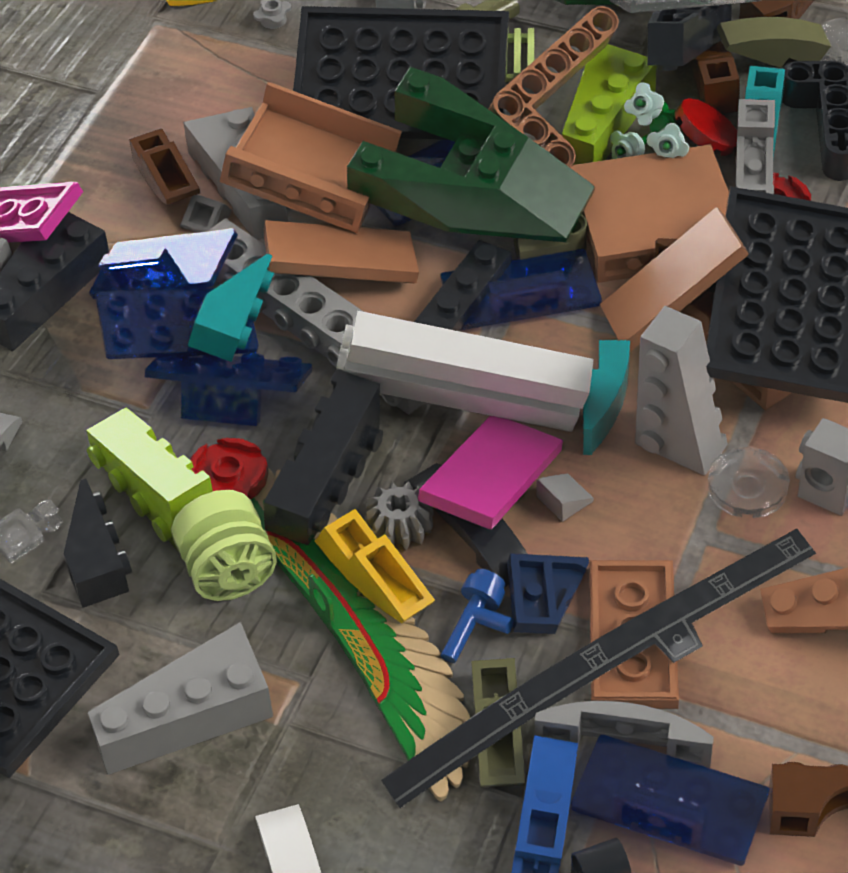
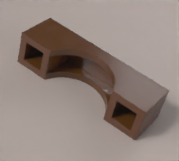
M799 762L772 764L769 783V834L815 837L820 826L828 817L838 811L848 809L847 765L809 766Z

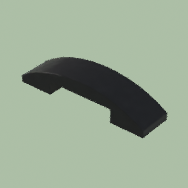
M436 463L408 479L404 484L409 481L413 490L419 489L442 465ZM433 507L476 553V563L482 569L489 570L500 576L505 582V587L508 586L507 562L510 553H528L503 518L491 530Z

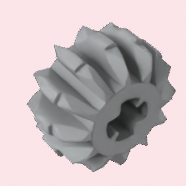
M392 481L388 490L377 487L374 494L375 497L367 498L365 522L377 538L386 535L394 546L402 544L406 551L411 541L422 544L424 534L431 533L434 510L432 506L418 501L419 489L413 490L409 481L403 487H397Z

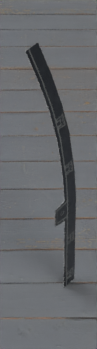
M798 529L789 532L634 617L531 678L381 780L398 807L402 808L464 763L534 718L537 712L551 707L655 644L675 663L703 647L692 624L693 622L815 555L816 552Z

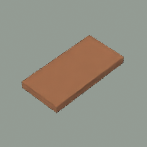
M716 207L605 299L600 306L617 339L630 340L631 352L640 345V336L664 306L680 312L747 257L749 253L725 215Z
M265 220L263 232L266 254L272 255L268 271L277 274L417 283L419 270L410 231L360 227L358 233L335 225Z
M589 560L590 643L673 597V560ZM654 644L591 682V701L628 702L656 709H678L677 661L673 663Z

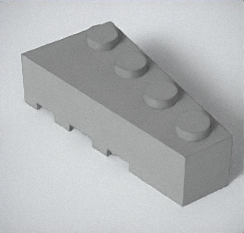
M252 107L183 122L188 154L194 161H198L207 179L211 178L217 186L220 196L223 200L227 199L231 204L233 213L251 236L256 239L264 238L265 220L288 222L285 206L220 182L225 154L230 146L236 147L255 116Z
M664 306L640 336L635 444L650 453H656L705 476L726 448L728 442L726 434L720 433L719 424L723 419L720 408L715 407L712 394L716 390L714 378L709 376L706 369L710 359L702 322Z
M239 622L88 711V716L100 755L109 775L273 717L269 688L243 626Z

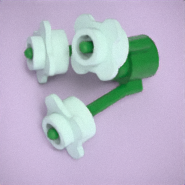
M639 83L636 86V92L633 97L626 100L624 109L626 113L636 116L640 125H649L650 132L643 137H640L635 132H628L626 134H622L618 130L613 132L610 136L613 143L612 159L643 155L645 152L644 144L646 143L653 147L659 156L669 158L686 156L689 152V145L685 142L684 133L680 127L683 123L682 120L675 119L676 110L668 109V104L664 102L663 97L651 91L648 83Z

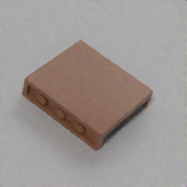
M268 82L263 102L236 147L230 146L225 154L220 182L358 233L372 204L368 203V196L347 189V165L363 141L396 152L402 131Z
M711 144L689 147V152L684 157L669 158L659 156L656 153L569 166L595 186V190L582 215L587 220V234L595 256L594 273L597 283L632 278L655 259V241L658 238L679 239L716 207L724 215L726 212L729 191Z

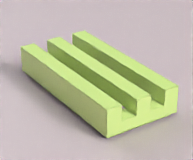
M514 28V33H508V43H514V74H507L506 65L505 82L512 81L521 73V43H528L527 66L534 61V28H528V33H521V28Z

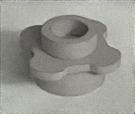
M261 0V6L259 10L254 11L253 16L265 28H280L287 21L286 13L291 11V4L287 1L281 2L280 0Z

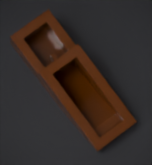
M162 128L129 139L133 161L149 187L162 202L168 205L200 194V188L174 141L170 142Z

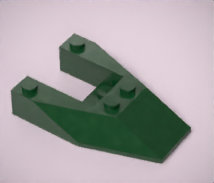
M409 67L395 90V121L454 141L455 144L442 166L438 168L365 141L361 143L347 165V189L368 196V203L454 233L566 243L595 190V186L450 82L442 77L413 67Z

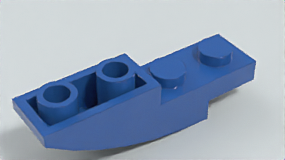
M534 735L511 873H559L578 743Z

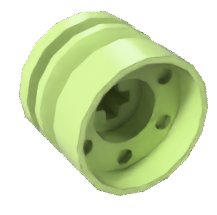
M219 490L199 496L185 505L174 519L171 528L173 540L181 558L186 563L187 572L192 578L195 590L203 598L214 601L236 599L251 593L263 585L273 574L277 564L276 552L273 545L269 542L266 531L261 527V520L252 501L244 493L234 490Z

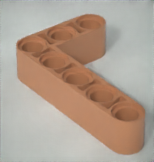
M605 6L592 9L501 89L488 110L521 133L533 135L536 139L535 143L568 167L575 162L576 154L574 148L536 109L607 46L618 28L619 20L616 13ZM594 26L600 27L603 31H599ZM571 46L577 47L581 52L573 50ZM547 67L554 68L558 73L551 72ZM523 87L531 89L534 94L527 93ZM499 108L506 109L511 115H504L500 112Z

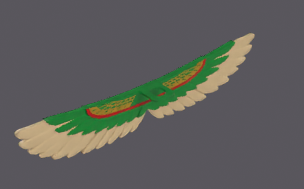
M268 468V478L265 487L257 496L250 499L261 520L263 530H265L264 500L281 470H277L275 476ZM330 513V519L327 525L337 520V517L333 513ZM265 530L269 542L273 545L276 552L278 566L308 600L320 619L336 638L362 678L408 761L470 719L467 709L460 702L464 700V694L457 685L448 679L453 677L451 668L441 659V652L432 643L427 642L429 641L428 634L414 626L415 619L413 617L404 623H400L368 598L360 596L361 592L345 578L316 544L315 540L320 532H317L308 546ZM469 761L464 763L462 767L467 768ZM461 766L429 788L438 801H443L447 798L449 791L448 781L455 788L460 786L463 779Z

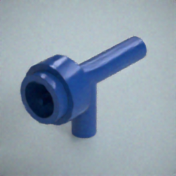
M477 569L466 578L461 588V593L469 602L441 653V657L445 661L456 663L476 623L506 634L510 633L514 619L494 612L499 608L505 597V582L497 574L486 569Z

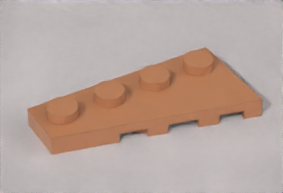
M848 567L760 589L767 627L771 633H826L827 630H848Z

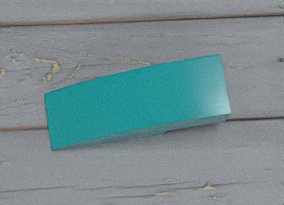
M599 340L598 369H592L590 393L583 407V455H592L604 441L623 406L628 386L630 340Z

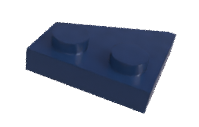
M510 553L507 568L512 618L514 619L513 631L519 633L555 634L587 570L589 557Z

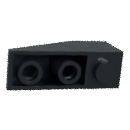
M86 478L80 480L63 553L70 579L82 608L129 592L126 575L132 573L125 550L117 552L115 545L120 542L112 520L104 522L102 517L107 514V510L100 491L92 493Z

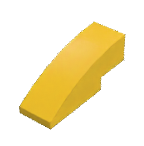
M356 509L324 527L316 538V544L345 578L366 598L400 623H404L435 601L386 535L377 538Z

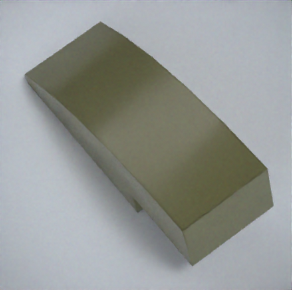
M755 17L722 22L717 26V31L727 51L779 68L784 65L788 58L797 61H820L831 47L821 24L801 19Z
M515 658L471 661L474 712L476 715L517 688ZM521 726L478 754L481 788L525 785Z

